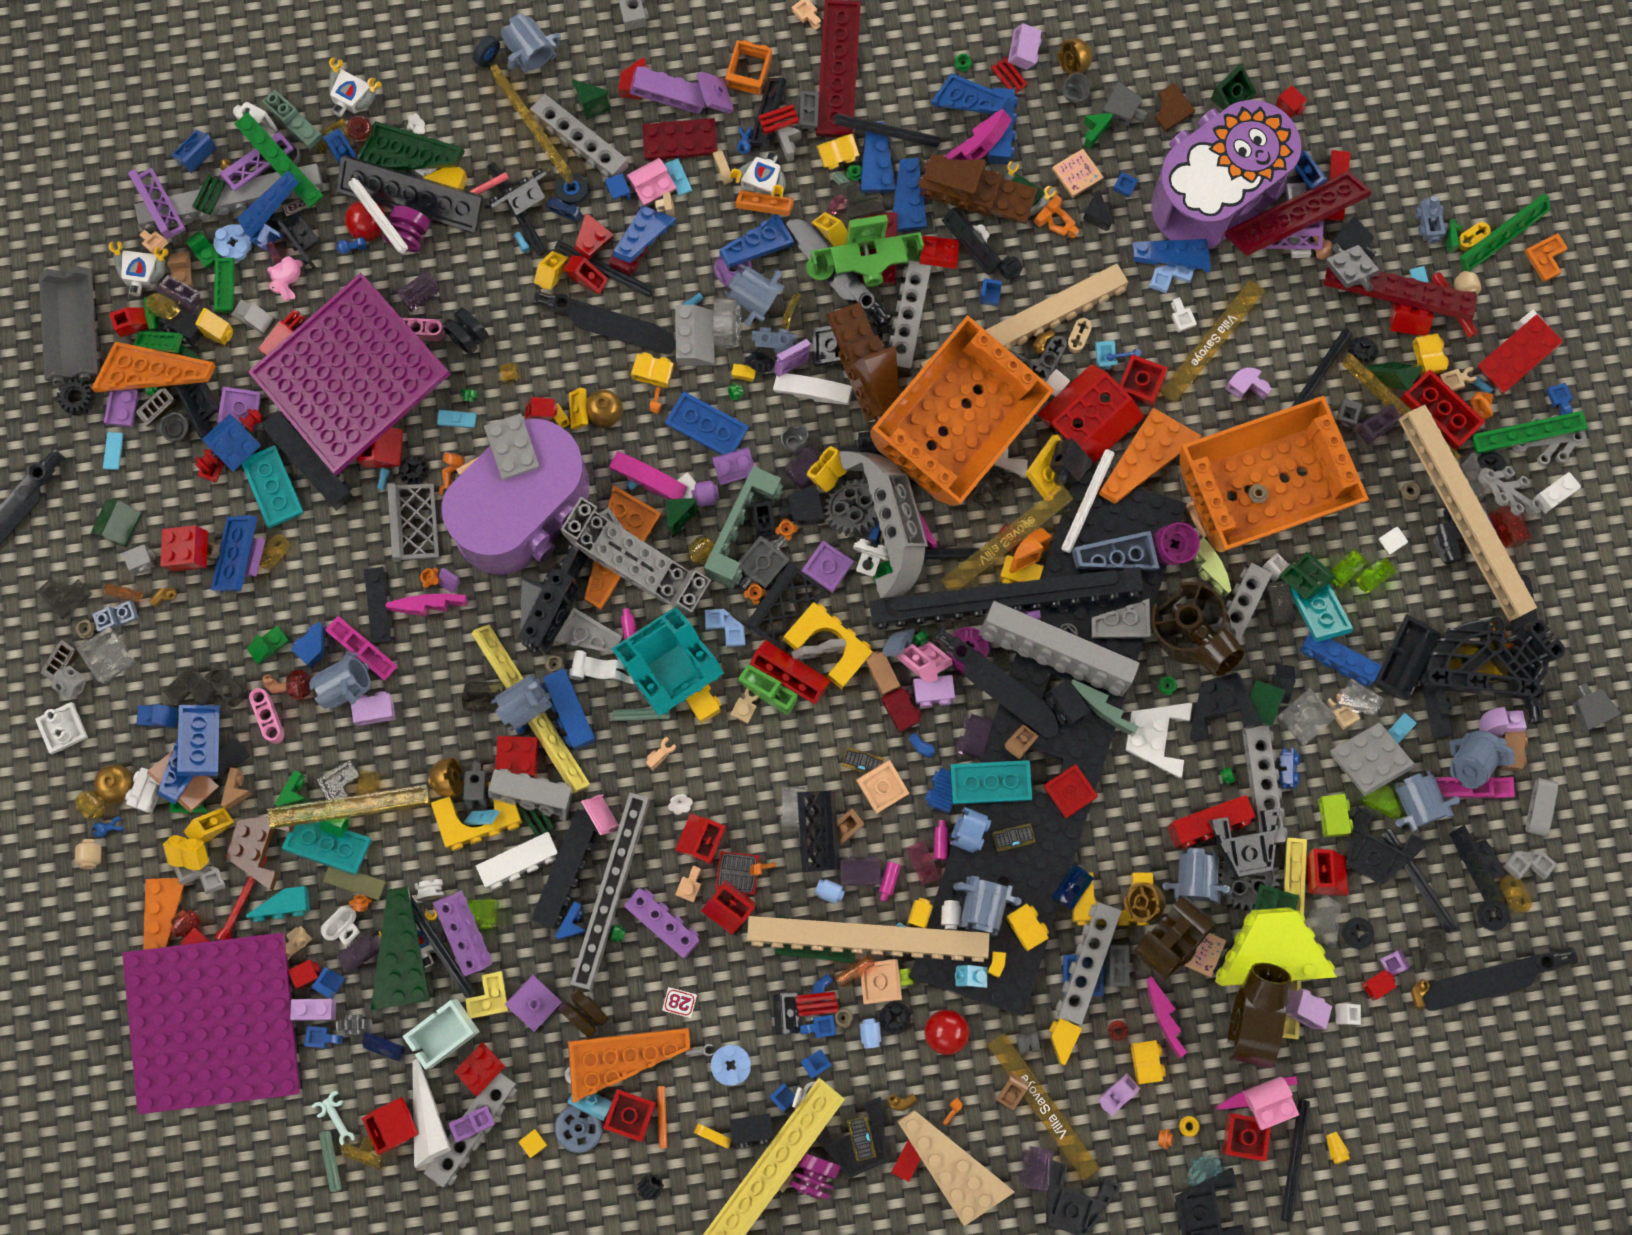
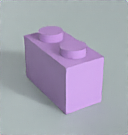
M1024 23L1014 29L1008 63L1025 70L1035 65L1039 58L1037 53L1042 41L1040 38L1041 30Z
M952 675L938 676V680L933 682H926L921 678L913 680L916 706L920 705L921 708H927L936 703H939L940 706H946L954 702L955 693Z
M377 692L375 696L370 697L360 695L356 703L351 704L353 723L356 726L396 720L393 697L389 693L387 694V692Z
M1306 989L1290 991V1000L1286 1005V1015L1311 1029L1327 1028L1332 1006L1325 1003L1323 998L1312 996L1311 992Z
M291 999L290 1020L336 1021V1000Z

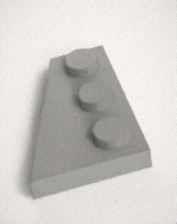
M1149 599L1091 618V639L1151 637Z
M573 608L554 641L614 654L611 648L621 643L624 637Z

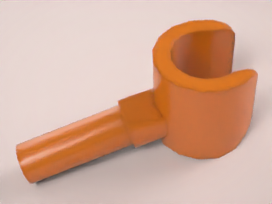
M656 387L654 398L650 402V411L656 414L659 413L662 404L657 402L661 390L660 387Z
M776 863L752 864L750 866V875H762V869L774 868Z
M958 1098L949 1104L953 1110L950 1111L942 1122L945 1126L963 1106Z

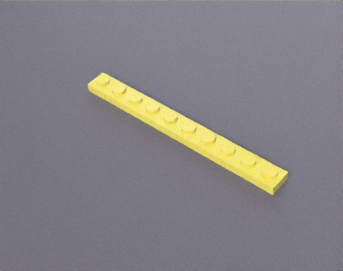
M490 625L477 628L471 633L506 689L523 679ZM543 712L529 721V726L563 780L569 787H572V794L587 788L590 785L589 781L546 713Z
M1287 838L1285 841L1283 891L1299 895L1296 911L1299 910L1304 916L1307 839ZM1301 980L1291 981V991H1299L1301 989ZM1286 1015L1282 1038L1299 1039L1300 1022Z

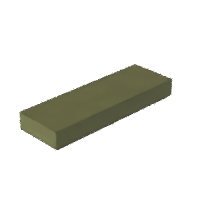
M328 867L323 880L325 883L365 895L380 901L387 883L359 872L355 876Z

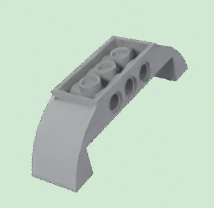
M840 451L841 464L844 470L864 471L867 477L869 492L874 502V510L879 519V527L885 540L884 545L888 551L890 566L893 569L892 573L875 579L877 592L880 598L903 597L918 579L924 561L925 547L928 546L908 475L903 473L891 460L881 455Z
M580 497L561 528L562 534L585 555L648 595L678 609L692 613L711 579L697 570L689 571L596 512L597 506Z

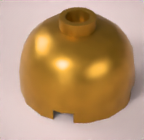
M1079 38L1067 39L1060 43L1059 47L1061 46V49L1057 53L1061 69L1064 72L1067 70L1068 76L1072 73H1084L1092 63V50L1090 46Z
M606 389L592 393L586 402L588 419L595 427L602 429L612 427L617 421L621 420L623 414L621 400L614 392Z
M446 758L433 765L428 777V783L438 795L455 797L462 794L464 780L460 782L459 774H463V770L456 758Z
M112 764L105 766L95 776V792L100 799L109 804H120V802L125 801L128 790H132L135 783L133 782L134 776L129 769L122 765Z
M1138 882L1129 887L1128 890L1130 891L1124 898V906L1128 916L1137 922L1143 923L1158 919L1166 905L1162 890L1148 882Z

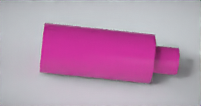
M630 608L623 609V616L620 617L624 640L637 632L635 617L631 614Z
M938 820V827H935L934 859L948 860L949 828L946 827V820Z
M887 861L879 888V893H881L880 901L887 902L888 897L893 895L901 865Z

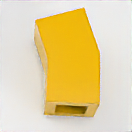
M734 364L731 375L734 379L753 382L756 371L746 365Z
M557 403L555 404L558 407L557 415L553 419L558 426L565 428L570 425V421Z
M992 953V962L987 973L997 978L1000 977L1005 966L1006 953Z

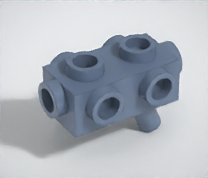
M1436 196L1423 199L1415 209V217L1420 220L1418 234L1423 236V241H1429L1430 244L1440 242V239L1447 233V225L1443 222L1444 209Z
M760 327V330H752L751 342H755L757 347L774 348V352L781 353L797 344V334L790 333V329H779V332L771 331L769 327Z

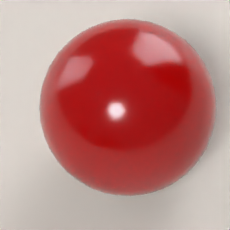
M360 200L354 202L347 209L345 226L354 238H364L365 241H372L383 234L381 228ZM376 203L377 206L380 208V210L383 212V214H384L385 217H386V214H385V211L383 210V208H382L378 203Z
M949 1009L937 1011L926 1022L924 1029L925 1040L936 1053L941 1055L956 1054L968 1042V1023L956 1011Z

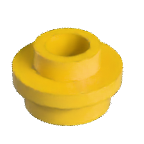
M1186 1116L1181 1119L1179 1129L1184 1136L1192 1137L1199 1132L1200 1125L1196 1118ZM1188 1122L1193 1126L1190 1131L1186 1129Z

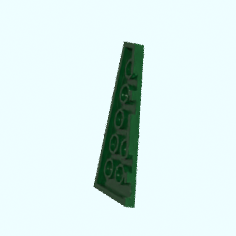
M375 121L356 158L395 170L458 167L465 150L459 146Z
M408 886L388 889L370 1010L430 1001L431 998Z

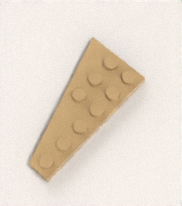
M915 1110L897 1121L963 1226H966L1015 1192Z

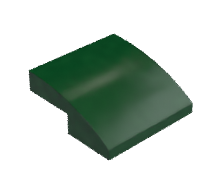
M1306 552L1295 564L1291 563L1279 575V578L1305 600H1309L1330 584L1336 576L1311 554Z
M1260 885L1254 910L1289 907L1296 910L1299 895Z

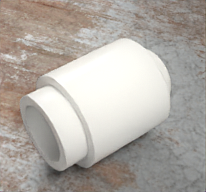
M944 901L941 926L945 927V930L956 931L957 927H961L962 907L959 901Z

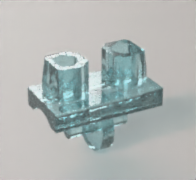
M1209 1155L1207 1159L1201 1156L1197 1161L1191 1158L1189 1162L1193 1166L1188 1172L1192 1175L1186 1182L1193 1187L1205 1181L1210 1174L1215 1176L1224 1171L1219 1165L1221 1161L1212 1155Z

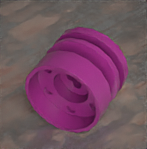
M394 206L389 217L391 225L408 246L406 251L418 252L421 247L420 244L424 240L421 235L426 234L430 220L424 214L412 208ZM383 233V235H382L383 239H384L387 243H389L390 245H392V243L389 241V239H388V238L386 237V235Z
M1174 523L1162 527L1154 533L1152 538L1157 560L1164 565L1174 566L1190 561L1197 555L1200 548V539L1196 530L1186 523Z
M964 627L952 635L959 637L987 658L989 642L978 635L980 630ZM958 646L956 654L963 656L966 654L967 649H965V646ZM947 652V655L952 658L953 665L951 667L958 672L966 674L964 664Z
M805 1153L797 1164L804 1169V1172H793V1176L801 1178L800 1183L791 1180L789 1185L810 1197L830 1200L831 1195L823 1192V1189L825 1187L833 1190L834 1187L827 1183L826 1180L827 1178L837 1179L841 1166Z

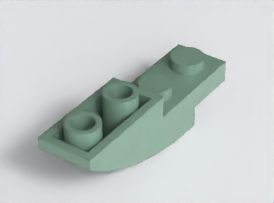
M276 90L261 101L278 121L309 149L313 148L323 139V135Z

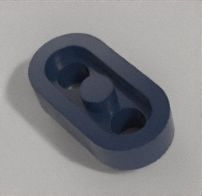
M550 198L546 204L548 210L569 220L579 222L582 216L581 209L573 204L567 205L559 198Z

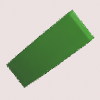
M750 664L746 666L738 678V681L751 692L786 715L790 714L798 702V694L781 685L780 681Z

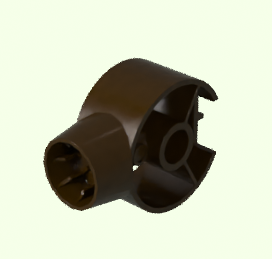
M1182 582L1180 583L1181 589L1172 597L1166 595L1167 601L1159 608L1154 604L1151 617L1153 630L1162 649L1169 657L1184 664H1200L1216 678L1222 677L1239 664L1245 651L1231 632V621L1221 596L1206 584ZM1184 596L1187 600L1194 599L1192 604H1177ZM1207 600L1216 604L1223 611L1222 624L1217 634L1208 626L1202 614ZM1174 605V608L1171 610L1175 614V618L1163 621L1162 614ZM1192 621H1196V622H1195L1194 624H1192V625H1187L1188 623H1190V622H1192ZM1181 634L1185 640L1192 643L1195 642L1198 647L1179 648L1167 643L1163 638Z
M1184 895L1172 905L1170 912L1155 928L1147 932L1133 953L1165 981L1180 966H1184L1192 960L1197 947L1211 932L1216 923Z
M1263 962L1255 963L1251 966L1237 992L1232 1009L1227 1042L1234 1044V1053L1230 1056L1229 1060L1269 1069L1273 1067L1283 1037L1286 1005L1290 1000L1291 976L1285 969Z

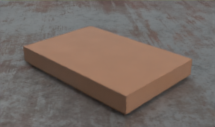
M172 751L147 772L159 785L163 779ZM195 776L178 799V802L191 813L217 791L219 786L208 776Z

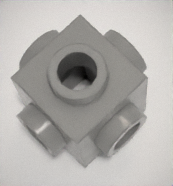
M68 665L64 669H59L55 672L52 688L68 700H71L83 692L87 678Z

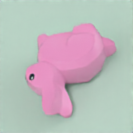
M287 256L280 263L267 268L273 281L269 284L270 290L281 294L285 301L296 298L288 285L298 280L300 267L304 264L302 260H294L292 257Z

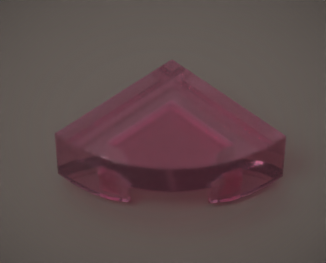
M844 193L834 197L827 213L830 215L836 214L838 206L840 204L844 205L848 197Z
M273 242L266 244L275 264L280 263L282 259Z

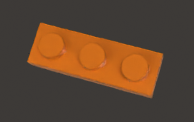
M740 190L735 204L736 208L790 216L794 205V198H780V196L775 195L773 197L769 194Z

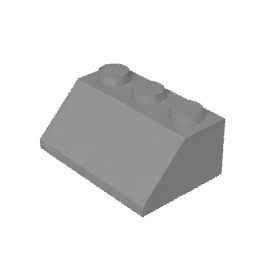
M675 305L677 366L715 365L714 311L697 305Z

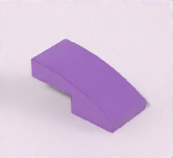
M487 1105L448 1123L455 1143L495 1125Z

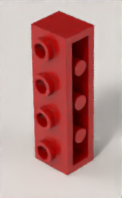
M767 640L756 650L750 662L751 666L780 681L782 685L813 704L820 700L831 682L824 675L798 659H793V656Z

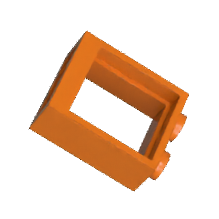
M737 40L725 77L726 87L761 96L772 60V49L766 45L759 46L746 40ZM740 54L765 60L759 80L735 74Z

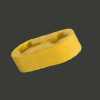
M1479 222L1462 233L1458 238L1459 248L1463 251H1468L1487 237L1491 232L1489 225ZM1483 229L1485 231L1484 233L1476 235L1478 230ZM1471 237V241L1469 243H1463L1464 239L1467 240Z
M699 1123L694 1130L695 1134L729 1149L732 1142L731 1138Z

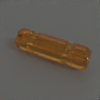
M106 584L104 587V593L107 595H115L116 597L132 599L138 602L141 601L142 592L139 590H131L130 588L114 586L112 584Z

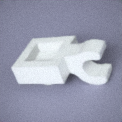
M1180 297L1172 300L1171 306L1176 313H1173L1171 317L1178 333L1195 327L1197 323L1190 307L1184 309Z

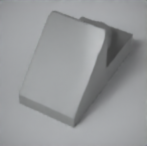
M790 126L776 130V136L787 162L794 160L796 148L793 142L801 139V131Z
M240 300L231 314L233 318L263 334L267 332L274 320L271 315L256 304L250 305L243 300Z

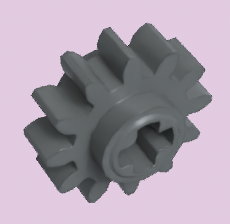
M361 1014L346 1015L345 1020L336 1021V1031H345L347 1036L363 1035V1030L372 1029V1020L363 1019Z

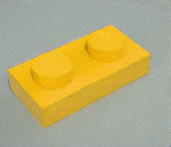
M578 388L569 393L571 429L574 430L588 425L585 388Z

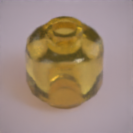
M699 536L688 546L690 552L688 556L695 564L697 562L706 564L715 544L707 536Z
M84 790L75 799V809L87 819L99 818L105 811V800L93 790H88L87 792Z

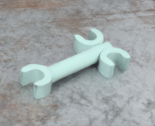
M338 1091L330 1093L327 1099L322 1102H316L311 1107L313 1109L318 1106L322 1107V1112L317 1115L318 1118L324 1117L328 1112L341 1135L339 1138L340 1144L346 1146L345 1137L350 1136L351 1140L354 1141L356 1136L354 1133L347 1131L334 1108L344 1103L343 1100L337 1103L334 1102V1096L339 1094Z

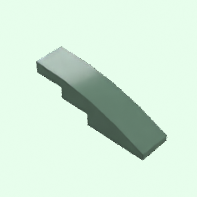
M1072 680V685L1093 712L1117 729L1132 737L1135 735L1139 726L1122 719L1123 710L1106 703L1109 695L1076 680Z

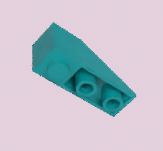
M305 886L283 889L246 914V918L253 920V922H263L268 917H273V920L284 919L285 915L292 914V917L305 916L306 912H310L309 889Z

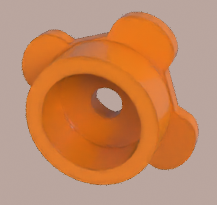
M787 518L783 519L779 527L775 529L776 534L783 536L787 541L791 540L793 533L798 531L797 525H793Z
M427 568L421 573L420 579L423 582L422 586L424 588L438 584L439 570L437 568Z
M753 582L748 590L744 592V597L746 599L749 598L754 605H758L760 599L766 596L767 592L757 583Z
M356 895L353 897V900L349 901V905L352 906L354 911L363 912L368 910V904L372 902V899L367 898L365 895Z
M1166 1128V1130H1160L1158 1146L1168 1150V1147L1172 1146L1173 1134H1171L1170 1129Z

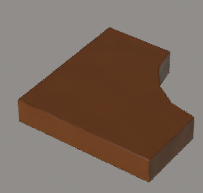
M1173 83L1158 94L1162 107L1155 115V120L1166 132L1193 115L1196 110L1175 83Z

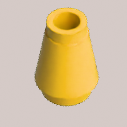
M1334 1132L1326 1135L1330 1159L1334 1161V1164L1349 1160L1348 1154L1350 1152L1338 1133Z

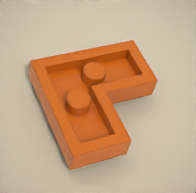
M1557 233L1527 248L1524 252L1544 283L1560 275L1561 270L1553 257L1565 252L1568 248Z

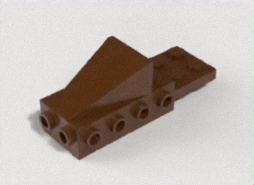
M931 154L930 160L926 159L923 169L926 172L924 176H920L918 182L920 196L990 217L993 214L1027 224L1037 194V188L1002 178L1003 175L995 170H985L986 160L984 159L951 160L941 154Z
M859 302L830 312L826 317L840 348L838 355L866 422L873 419L878 421L902 393L898 380L897 354L895 346L884 349V344L879 336H874L863 307Z

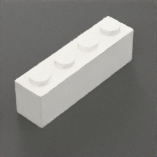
M546 832L476 865V868L485 888L495 890L503 886L502 883L507 880L512 882L521 877L520 874L526 871L528 873L539 869L538 866L543 863L548 865L555 862L559 852L550 833Z

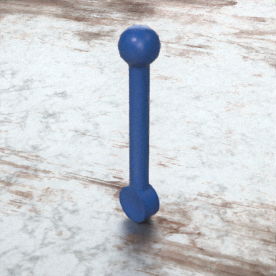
M1134 349L1133 352L1114 355L1109 353L1106 358L1111 361L1113 358L1131 355L1140 356L1141 350Z

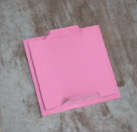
M604 794L581 801L600 835L617 832L620 825L602 796Z

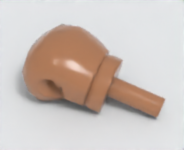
M1312 236L1315 240L1313 243H1319V237ZM1323 237L1322 249H1314L1319 260L1327 259L1333 254L1331 249L1333 244L1330 240H1325Z

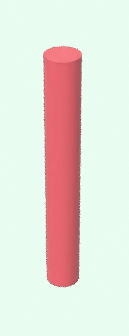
M504 172L469 192L481 194L506 181L509 177Z

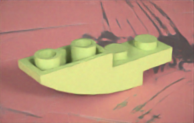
M1203 537L1200 540L1198 553L1193 560L1202 564L1198 570L1200 577L1206 582L1209 581L1219 595L1226 597L1231 592L1227 572L1215 550Z

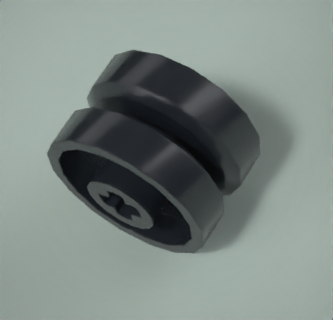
M460 307L453 313L456 321L447 319L441 326L458 347L468 355H471L477 350L476 342L483 344L489 338V334L473 315Z

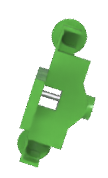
M887 215L850 220L845 245L812 250L810 259L806 264L807 273L815 280H825L832 275L835 267L836 274L854 271L863 275L865 286H877L883 282L882 272L890 265L900 263L909 265V260L920 262V252L923 251L924 247L921 232L884 238L888 224ZM876 248L877 254L870 255L869 250ZM860 252H864L865 256H861Z

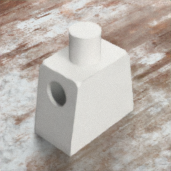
M245 102L242 106L237 105L234 108L233 114L238 120L245 113L249 112L270 137L277 133L278 128L264 110L248 102Z

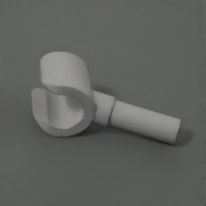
M706 1044L703 1048L687 1050L685 1053L686 1055L703 1054L709 1057L714 1053L707 1054L705 1048L712 1047L713 1045Z

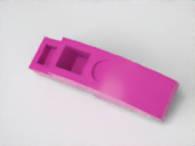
M1003 109L994 113L990 118L972 129L974 136L951 150L945 157L951 160L981 159L1002 137L1012 120L1011 117Z

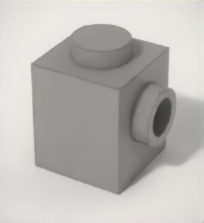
M145 545L122 553L128 570L134 575L149 572L151 568L155 567L154 560L156 556L154 551Z

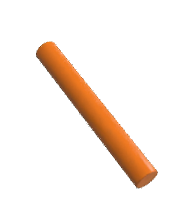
M665 1086L657 1087L659 1149L667 1148Z

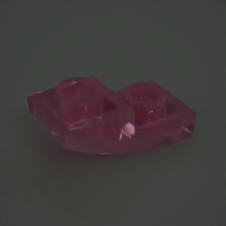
M924 840L905 847L921 885L940 878Z

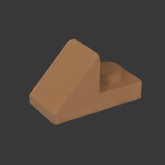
M190 252L170 254L167 265L171 269L173 289L192 288Z
M1023 724L1007 741L1005 748L1018 759H1021L1039 736Z
M230 767L221 802V806L226 809H231L253 794L247 790L239 789L244 780L243 772L239 769Z
M850 809L837 821L839 846L864 826L863 821L853 809Z
M1011 1073L996 1100L1014 1110L1028 1090L1029 1082Z

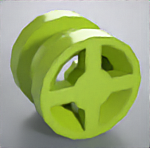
M910 968L899 970L901 987L913 985V980L909 977L911 973Z

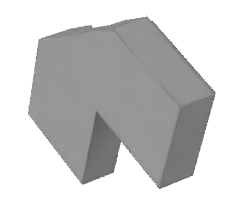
M830 639L818 646H802L793 651L792 656L793 659H810L816 657L817 654L836 652L845 647L846 642L845 639Z
M1516 851L1507 860L1503 868L1517 880L1521 879L1529 868L1545 880L1557 863L1542 851Z
M206 865L201 870L174 867L180 885L200 879L206 894L225 888V883L218 868Z

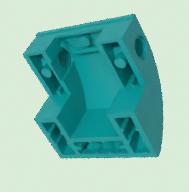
M677 607L669 610L611 648L635 686L658 716L668 713L671 708L679 703H683L689 696L701 691L704 686L716 681L719 676L724 674L715 656L702 643L691 623Z

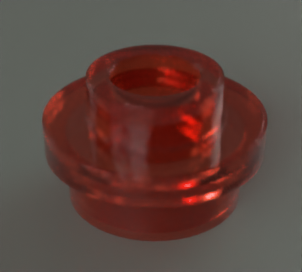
M1113 1021L1108 1027V1034L1113 1040L1121 1041L1127 1037L1128 1027L1123 1021ZM1115 1027L1121 1028L1119 1035L1114 1032Z

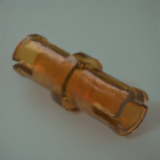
M867 954L858 962L851 963L849 968L842 973L836 975V981L840 986H845L854 978L861 977V973L874 966V960Z

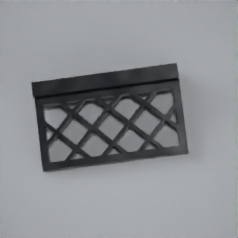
M790 562L744 626L784 651L788 644L784 642L783 645H780L776 642L774 633L785 632L786 634L791 628L787 629L785 618L796 617L797 621L799 616L804 614L798 613L796 603L807 601L809 608L810 601L814 600L813 602L817 604L827 589ZM796 573L803 578L804 585L793 586L792 578ZM814 586L821 591L817 597L809 598L807 587ZM804 588L806 599L796 600L794 589ZM791 590L793 601L782 602V592ZM793 603L795 614L785 615L783 605ZM780 605L782 616L771 618L770 609L772 606ZM783 619L784 629L774 631L772 620ZM769 621L771 631L762 632L757 627L761 622Z
M835 790L797 792L802 873L839 870L840 858ZM804 796H805L806 799L808 800L807 805H805V798H804ZM811 808L815 811L813 816L810 813ZM806 818L810 821L808 826L806 825ZM813 827L816 830L814 835L811 832ZM808 838H809L810 841H811L810 844H809V846H808V844H807V839H808ZM814 847L817 850L816 855H814V853L812 852ZM809 858L812 860V863H811L810 867H809Z

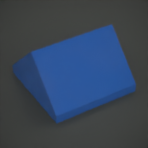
M195 130L170 156L192 174L217 147L208 134Z

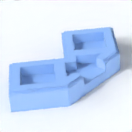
M1177 265L1176 267L1160 266L1155 269L1149 288L1167 293L1172 277L1190 283L1194 270H1188L1187 267Z
M725 609L704 610L706 630L725 629L726 648L745 646L744 626L739 621L734 619Z

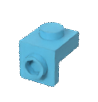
M1115 341L1095 342L1096 364L1100 367L1102 366V369H1112L1113 365H1118L1116 358H1113L1111 361L1106 358L1109 353L1116 354Z
M957 966L955 972L956 986L987 988L988 967Z

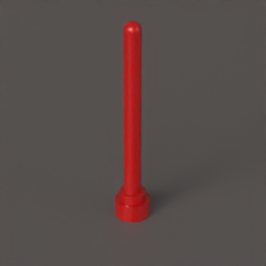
M265 856L262 868L267 860V856ZM249 876L224 928L217 931L215 939H232L231 930L256 882L253 877Z

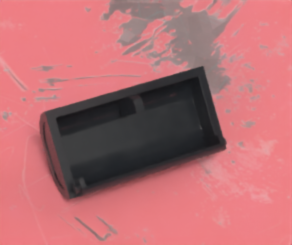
M1406 614L1383 661L1374 685L1395 698L1409 700L1430 659L1428 653L1433 652L1437 644L1436 639L1441 636L1440 632Z

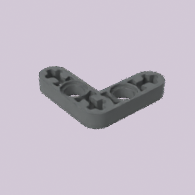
M1062 336L1053 337L1038 364L1012 350L1009 351L1020 361L1027 364L1031 370L1034 368L1035 374L1043 373L1044 378L1041 379L1046 382L1065 352L1067 342ZM1058 342H1060V343H1061V347H1059V348L1057 349L1056 354H1055V353L1053 352V350H1054V348H1055V344H1057ZM1045 357H1052L1054 364L1047 365L1044 362Z

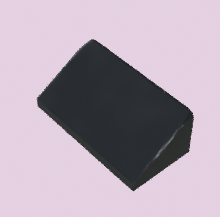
M234 739L218 751V776H216L218 779L229 772L230 767H236L251 756L239 739Z
M778 993L773 995L776 1035L800 1033L799 1015L795 1001L797 993Z

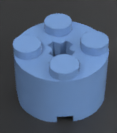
M964 807L962 812L965 814L963 817H958L951 836L955 840L950 841V844L974 853L977 850H981L984 843L982 836L984 831H988L991 820H988V816Z

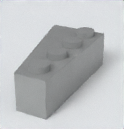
M494 769L488 795L489 798L515 805L516 802L520 803L521 807L530 811L537 808L546 816L556 814L560 816L559 820L566 821L572 802V787L563 782L552 783L546 778L535 779L524 773H519L518 775L511 773L507 769Z

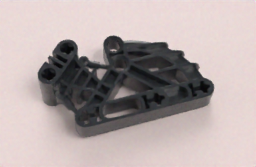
M1493 617L1489 620L1470 621L1455 628H1447L1448 633L1443 638L1436 639L1438 644L1433 652L1428 653L1430 659L1427 672L1422 675V683L1426 688L1524 700L1530 699L1541 692V685L1536 679L1540 677L1544 668L1548 667L1550 662L1564 656L1565 647L1558 638L1549 640L1555 635L1554 633L1545 636L1550 631V628L1542 620H1534L1518 628L1514 635L1506 637V639L1505 623L1501 618ZM1490 624L1495 626V631L1491 629ZM1480 638V642L1471 641L1470 639ZM1490 643L1494 645L1495 650L1490 648ZM1506 643L1514 644V646L1510 647L1509 650L1504 645ZM1459 646L1479 648L1472 655L1454 654ZM1450 660L1463 661L1454 670L1447 669ZM1488 660H1491L1502 675L1477 673L1476 671ZM1537 667L1532 678L1526 671ZM1488 682L1508 683L1511 685L1512 691L1492 689Z

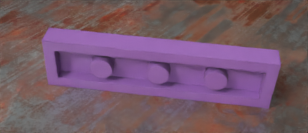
M280 132L271 137L277 145L284 144L287 147L283 150L286 155L294 150ZM255 148L222 171L220 177L235 192L271 165L269 162L262 161L265 158ZM256 165L254 172H246ZM241 176V181L234 185L232 181Z
M150 168L140 174L135 169L128 172L164 238L167 240L185 231L186 229L154 170ZM152 175L153 181L151 186L144 184L142 179ZM154 190L162 193L159 201L151 198ZM162 205L170 208L168 215L160 214ZM170 220L178 222L179 227L169 231L168 225Z
M1320 220L1263 249H1322L1324 220ZM1297 236L1301 240L1297 243H1291L1288 238ZM1310 236H1319V243H1310L1307 239Z

